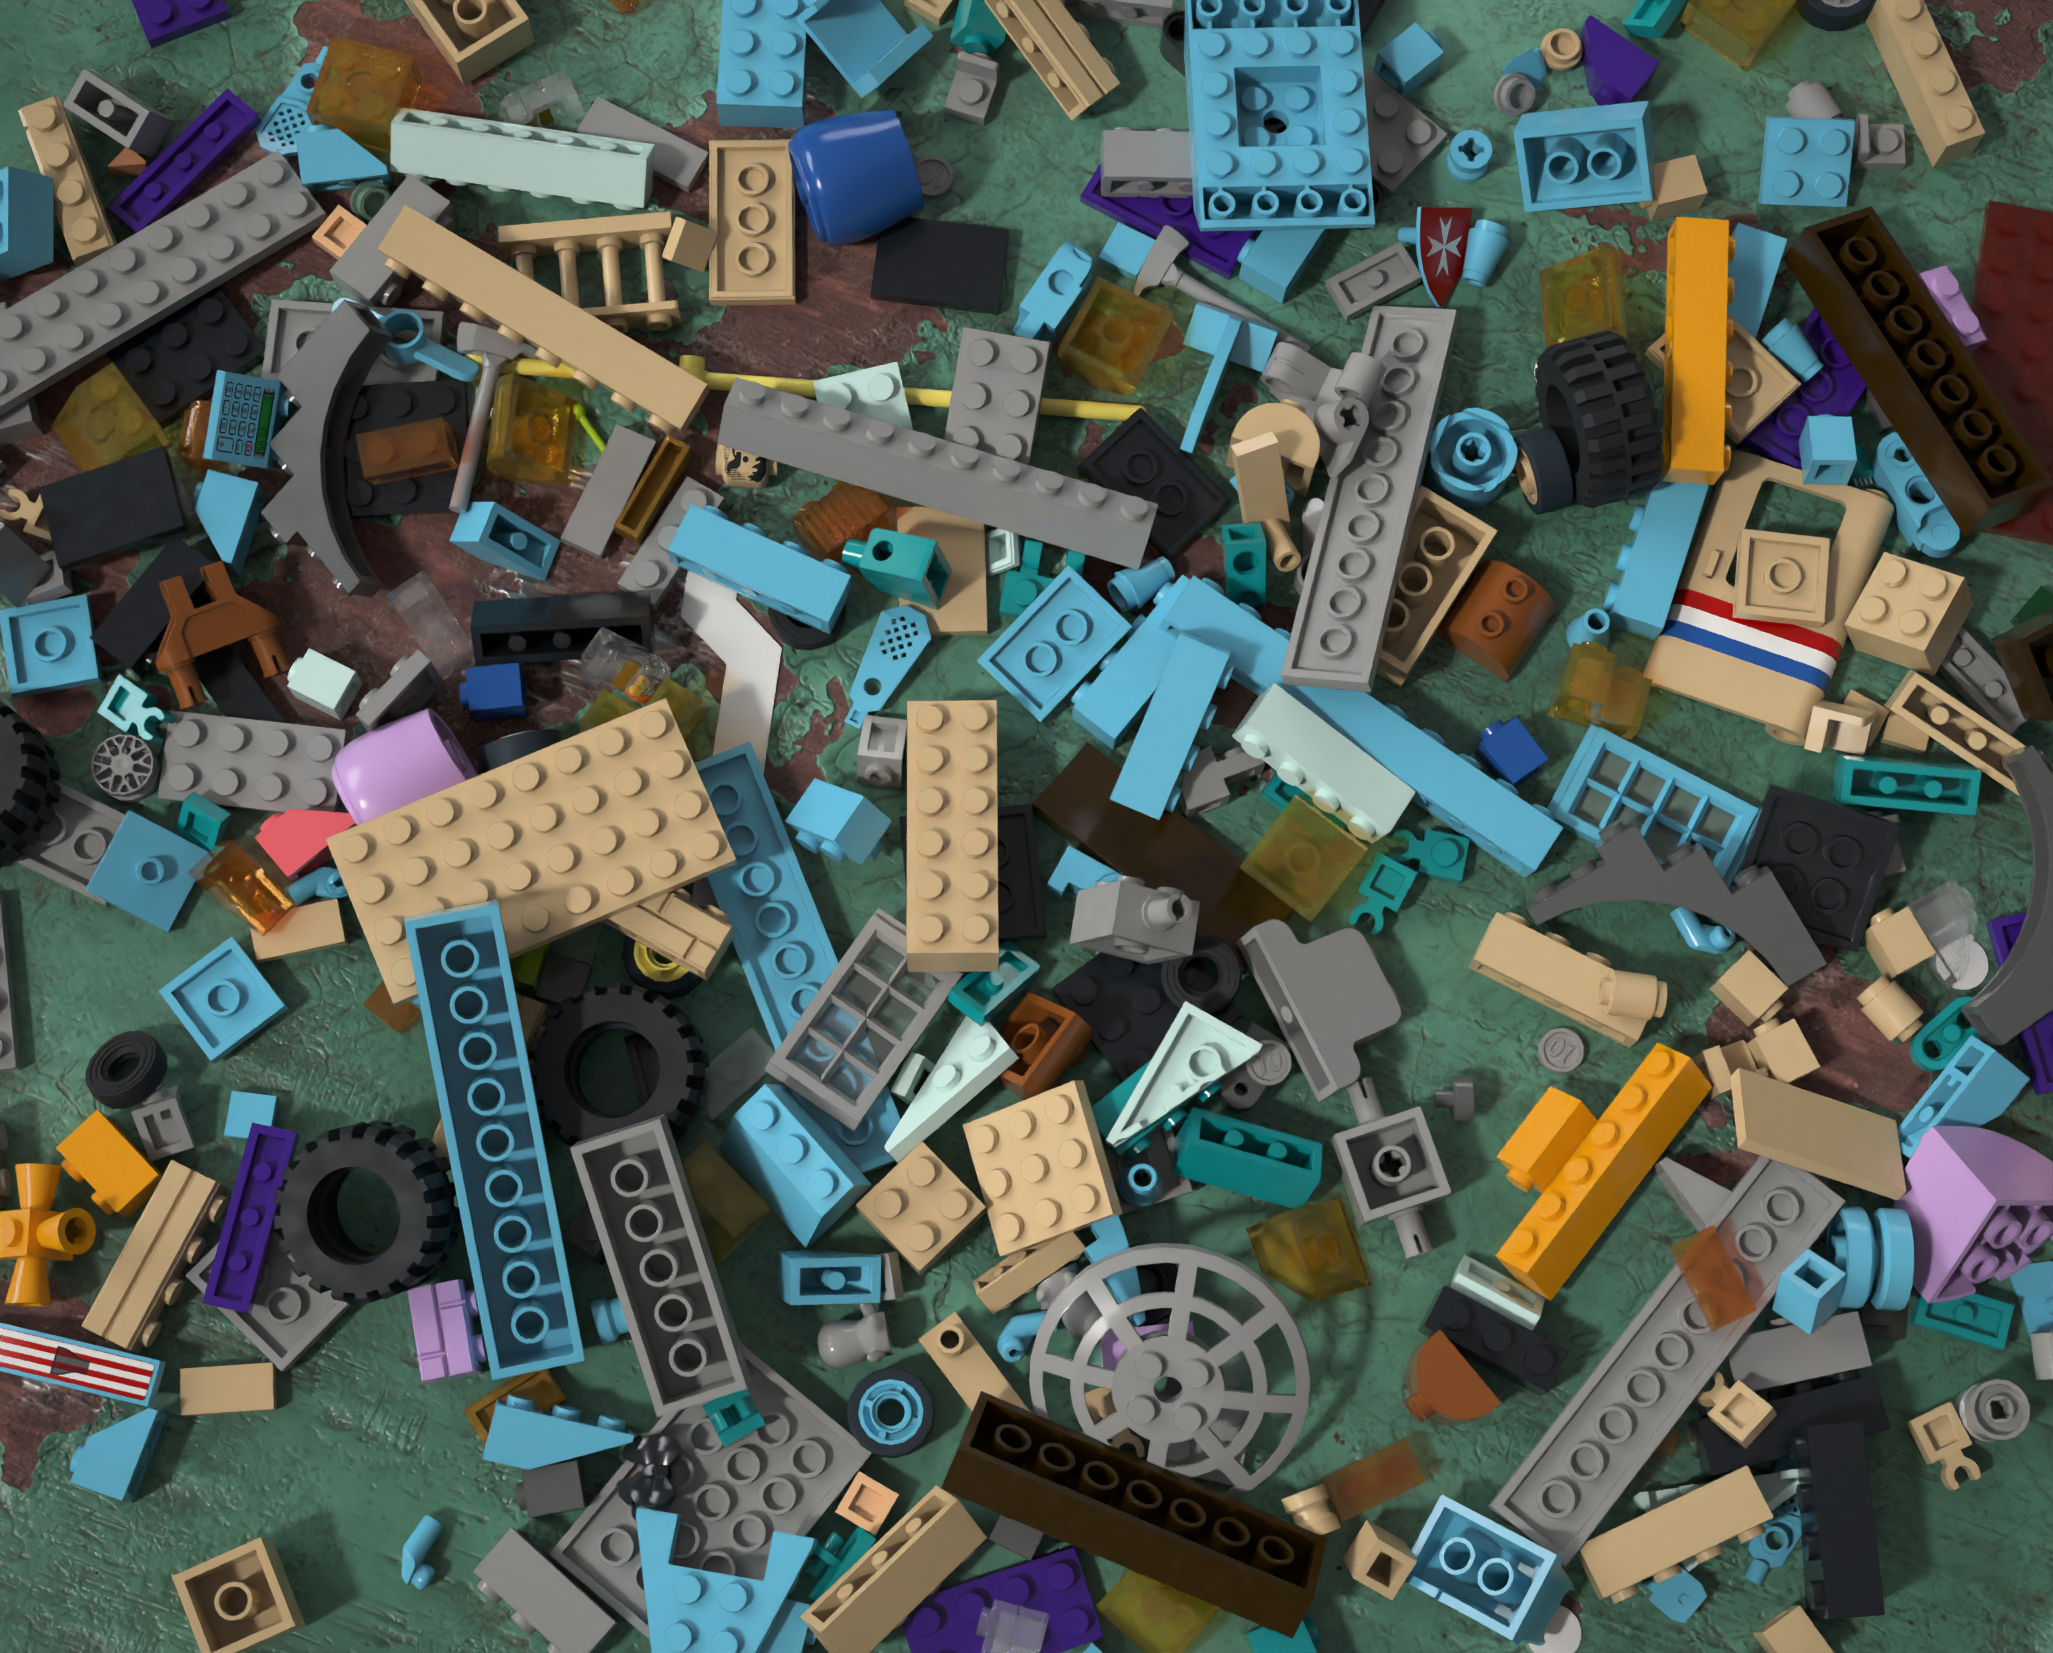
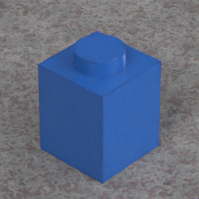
M519 662L465 668L467 682L460 683L459 685L462 709H469L475 722L528 717L525 674Z
M1517 717L1506 724L1500 719L1486 728L1480 734L1482 741L1475 752L1495 779H1502L1515 788L1541 771L1549 759Z

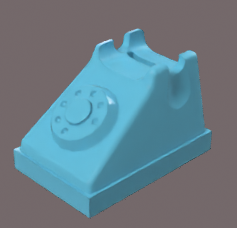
M1442 1494L1411 1550L1417 1563L1405 1580V1583L1518 1645L1521 1641L1538 1646L1544 1645L1546 1642L1544 1639L1545 1632L1565 1594L1569 1590L1573 1591L1574 1584L1561 1566L1564 1561L1561 1557Z

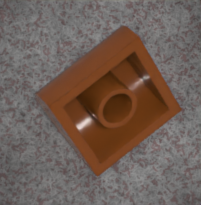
M1485 560L1444 618L1435 636L1507 682L1555 613L1556 605L1551 596L1536 581L1520 570L1500 561Z
M1027 992L998 1031L1019 1059L994 1080L1022 1100L1061 1086L1060 1080L1069 1067L1077 1066L1085 1059L1088 1053L1086 1044L1094 1035V1031L1077 1013L1031 992Z
M1438 1330L1423 1341L1411 1355L1406 1369V1387L1409 1397L1403 1403L1419 1423L1430 1419L1445 1425H1461L1490 1413L1501 1404L1499 1399L1441 1330Z

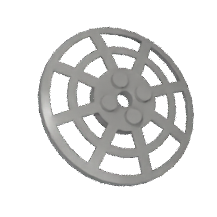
M1175 1243L1139 1245L1112 1253L1087 1266L1064 1286L1049 1305L1038 1327L1030 1358L1029 1385L1035 1414L1050 1420L1044 1397L1043 1371L1070 1379L1072 1405L1078 1422L1083 1429L1080 1433L1117 1448L1108 1439L1129 1427L1138 1435L1150 1440L1147 1462L1185 1478L1196 1477L1219 1468L1235 1485L1220 1493L1234 1499L1253 1490L1269 1477L1287 1457L1302 1430L1309 1405L1310 1367L1307 1347L1299 1325L1285 1301L1265 1279L1243 1263L1220 1252L1194 1245ZM1157 1263L1179 1264L1175 1292L1146 1293L1126 1299L1118 1304L1103 1279L1114 1273L1140 1265ZM1197 1268L1214 1271L1236 1282L1254 1295L1263 1304L1264 1308L1242 1325L1236 1317L1221 1306L1193 1295ZM1087 1291L1102 1315L1084 1334L1076 1350L1074 1360L1047 1352L1050 1338L1060 1318L1072 1303ZM1172 1308L1168 1330L1153 1331L1142 1336L1139 1335L1127 1318L1132 1314L1149 1309ZM1190 1312L1198 1313L1213 1320L1230 1335L1210 1348L1199 1338L1187 1333ZM1276 1323L1285 1335L1293 1357L1296 1377L1295 1394L1267 1393L1268 1382L1265 1364L1255 1340ZM1111 1328L1125 1347L1117 1360L1115 1369L1087 1364L1095 1345ZM1240 1351H1243L1251 1370L1253 1392L1225 1389V1375L1222 1364ZM1173 1377L1180 1382L1182 1389L1174 1396H1165L1158 1392L1155 1384L1160 1378ZM1084 1383L1112 1389V1398L1117 1412L1095 1424L1086 1403ZM1222 1408L1249 1411L1242 1429L1227 1446L1221 1442L1210 1428ZM1264 1412L1292 1413L1288 1429L1278 1448L1265 1464L1251 1475L1235 1456L1253 1438L1262 1421ZM1194 1438L1209 1456L1204 1460L1187 1465L1165 1466L1169 1443H1178Z

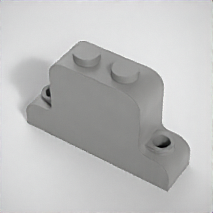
M1272 919L1254 926L1236 942L1318 1102H1322L1335 1096L1358 1079L1361 1067L1354 1048L1375 1039L1398 1022L1401 1009L1394 988L1388 984L1378 965L1374 949L1366 942L1364 936L1353 928H1344L1310 943L1302 944L1297 941L1290 927L1280 920Z

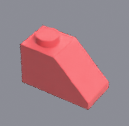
M289 809L284 814L276 813L268 818L261 825V832L254 838L293 883L312 870L322 867L333 858L326 838L357 825L349 813Z

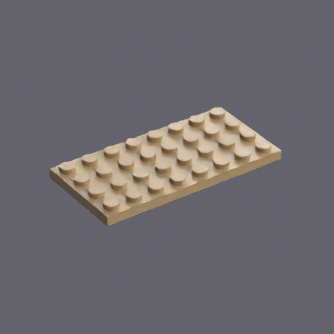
M666 698L326 838L395 1007L419 998L404 924L406 916L498 899L510 960L737 864L734 853Z

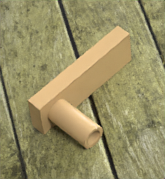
M1270 431L1231 445L1243 523L1261 522L1266 539V549L1279 571L1288 572L1299 565L1301 556L1290 538L1292 531L1279 442L1274 433Z
M956 1312L952 1313L918 1339L971 1412L981 1391L1030 1411Z

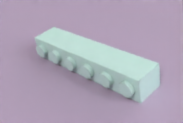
M401 108L391 122L390 171L403 173L405 177L412 174L419 180L433 177L445 179L447 183L457 186L474 183L487 185L489 189L497 192H507L515 189L529 191L532 196L539 198H550L556 195L570 197L574 202L580 204H592L597 201L611 203L621 210H635L637 208H644L652 193L655 144Z

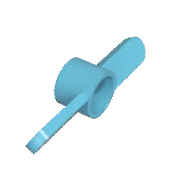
M340 298L334 303L332 312L344 299L358 304L361 303L351 298ZM369 308L392 336L404 330L418 333L416 338L409 343L395 344L391 341L385 347L386 353L395 363L410 365L422 361L460 381L468 382L477 378L478 365L474 361L428 339L423 322L416 313L410 310H396L386 316Z

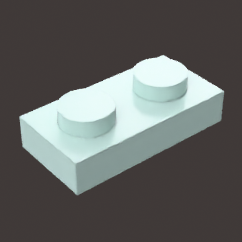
M1465 1254L1455 1270L1450 1288L1531 1331H1533L1541 1317L1546 1299Z

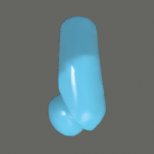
M318 867L283 889L288 901L294 907L299 906L313 896L339 899L348 895L338 869L329 867Z

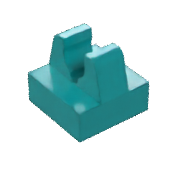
M748 1389L716 1398L703 1405L725 1448L766 1426Z

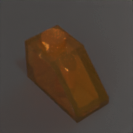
M234 840L219 841L188 872L220 906L261 936H265L295 905L283 890Z

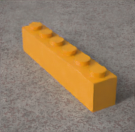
M1676 217L1668 231L1662 438L1664 459L1661 482L1714 485L1723 472L1728 471L1730 466L1731 447L1724 444L1725 429L1730 427L1732 405L1729 402H1725V387L1730 386L1733 374L1732 361L1726 360V345L1731 344L1734 330L1733 319H1727V304L1732 303L1734 296V278L1728 277V262H1732L1734 258L1735 237L1729 236V220Z
M1657 1042L1495 1256L1520 1284L1550 1301L1554 1298L1711 1090L1712 1085L1690 1057Z

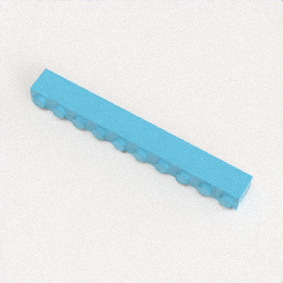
M1738 223L1731 235L1735 237V254L1733 261L1728 262V277L1734 278L1735 286L1732 303L1727 304V312L1756 339L1787 238ZM1662 426V427L1660 428V431L1662 432V438H1663V426ZM1660 478L1655 487L1650 492H1647L1644 505L1636 504L1628 525L1629 530L1635 531L1631 545L1623 544L1615 565V569L1621 570L1622 573L1618 585L1610 584L1602 608L1609 610V626L1653 641L1657 639L1663 630L1709 485L1661 482Z
M1193 575L1158 627L1176 640L1180 632L1185 631L1230 650L1228 662L1235 664L1231 674L1232 679L1257 696L1276 683L1416 792L1411 799L1412 802L1462 836L1470 838L1472 843L1522 877L1526 878L1537 869L1563 829L1561 825L1555 822L1556 817L1551 811L1538 804L1531 806L1518 797L1519 791L1513 785L1502 779L1493 780L1481 772L1482 766L1475 759L1462 753L1459 756L1444 746V739L1437 733L1423 728L1421 731L1407 721L1408 715L1403 710L1390 703L1383 705L1370 696L1372 692L1285 685L1281 672L1291 634L1281 628L1273 630L1260 621L1261 615L1255 609L1244 603L1235 604L1223 596L1225 592L1217 583L1208 578L1200 580Z

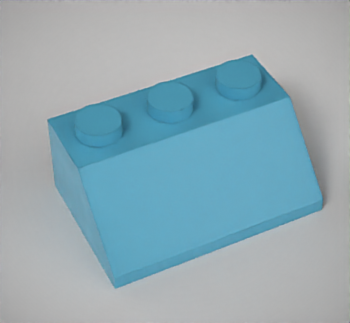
M1649 101L1521 114L1513 133L1525 212L1653 200L1654 136Z
M764 1084L733 1115L719 1145V1149L805 1248H809L872 1186L785 1085Z

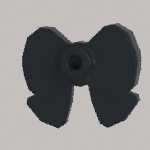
M652 1434L644 1437L637 1435L632 1443L625 1445L621 1453L623 1459L643 1466V1476L619 1480L616 1484L619 1497L627 1505L634 1506L637 1503L646 1508L660 1509L672 1504L677 1497V1490L670 1481L672 1477L671 1467L682 1457L683 1449L680 1442L665 1434Z

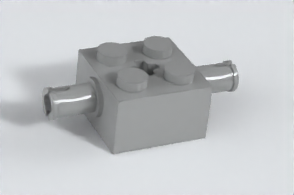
M1119 876L1116 882H1096L1095 887L1080 890L1077 893L1069 944L1145 964L1192 956L1200 902L1189 899L1184 895V891L1180 889L1158 887L1157 890L1144 887V880L1131 876Z
M1367 1077L1362 1079V1082L1355 1081L1345 1088L1348 1091L1359 1124L1355 1128L1334 1134L1329 1144L1358 1227L1361 1228L1388 1219L1389 1222L1394 1221L1407 1260L1434 1250L1419 1212L1423 1210L1424 1206L1445 1200L1452 1192L1421 1106L1391 1116L1389 1114L1384 1115L1373 1084V1078ZM1386 1157L1390 1164L1398 1163L1400 1167L1395 1172L1394 1177H1391L1389 1172L1382 1173L1380 1170V1166Z

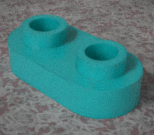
M1964 996L1955 999L1914 1034L1909 1043V1055L1919 1069L1926 1072L1942 1071L1971 1035L1980 1039L1971 1024L1968 1029H1964L1957 1023V1016L1959 1014L1964 1015L1960 1008L1974 997ZM1926 1043H1932L1936 1046L1938 1050L1936 1058L1926 1054Z

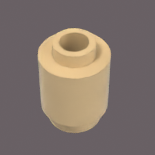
M1611 969L1607 978L1601 977L1599 980L1596 994L1597 1004L1603 1005V1011L1606 1015L1647 1021L1652 1017L1661 1018L1667 1003V983L1657 981L1655 975Z
M1884 974L1856 997L1863 1005L1860 1010L1889 1041L1898 1037L1904 1042L1923 1026L1918 1018L1924 1011L1895 980L1890 982Z

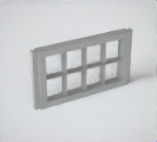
M878 908L772 1056L764 1071L855 1132L906 1060L909 1052L913 1050L947 1001L950 989L961 981L966 972H908L906 926Z

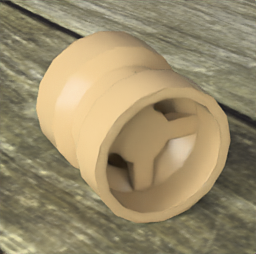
M1324 1483L1281 1499L1285 1512L1293 1517L1295 1525L1319 1535H1324L1341 1528L1336 1514L1330 1512L1327 1500L1329 1495Z

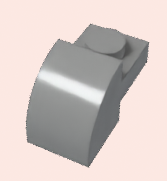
M1211 746L1201 750L1197 754L1190 772L1185 770L1182 780L1180 804L1185 818L1188 820L1226 806L1230 797L1227 786L1262 774L1265 762L1262 759H1257L1247 754L1242 746L1222 754V760L1219 762L1216 761Z

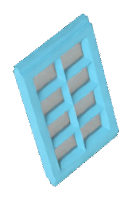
M1593 724L1589 726L1547 807L1555 815L1556 823L1593 844L1601 839L1598 833L1606 826L1622 819L1624 824L1633 820L1660 865L1668 861L1665 855L1674 848L1686 842H1689L1691 847L1700 843L1727 888L1730 886L1742 862L1759 813L1757 807Z

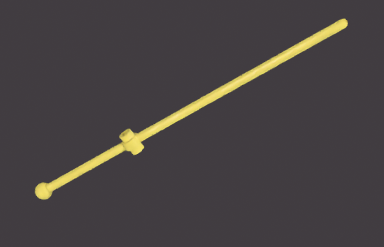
M466 354V358L478 365L479 369L476 380H480L483 371L482 357ZM682 355L679 359V367L707 383L709 389L730 391L737 377L790 394L816 397L812 382L816 380L714 373L705 370L706 359L703 357ZM518 357L512 363H506L501 373L574 379L572 376L575 370L563 363H560L558 368H555L541 359ZM904 387L908 405L946 408L950 406L952 391ZM1042 398L1040 415L1126 421L1140 407L1146 413L1147 411L1140 405Z

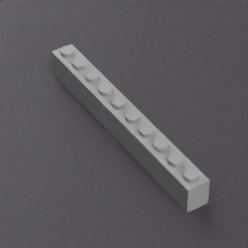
M737 377L724 404L717 444L1139 570L1158 504Z

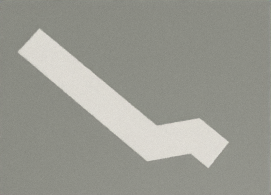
M687 571L681 617L726 664L713 756L750 742L764 774L782 647L736 600L737 592ZM704 877L695 881L691 903L700 907H706L709 904L719 909L708 878Z

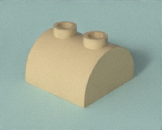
M1283 399L1280 403L1259 405L1249 410L1238 421L1231 436L1226 466L1234 469L1231 445L1272 431L1279 442L1284 482L1289 483L1295 493L1306 497L1320 451L1317 429L1310 418L1304 414L1305 408L1295 401Z

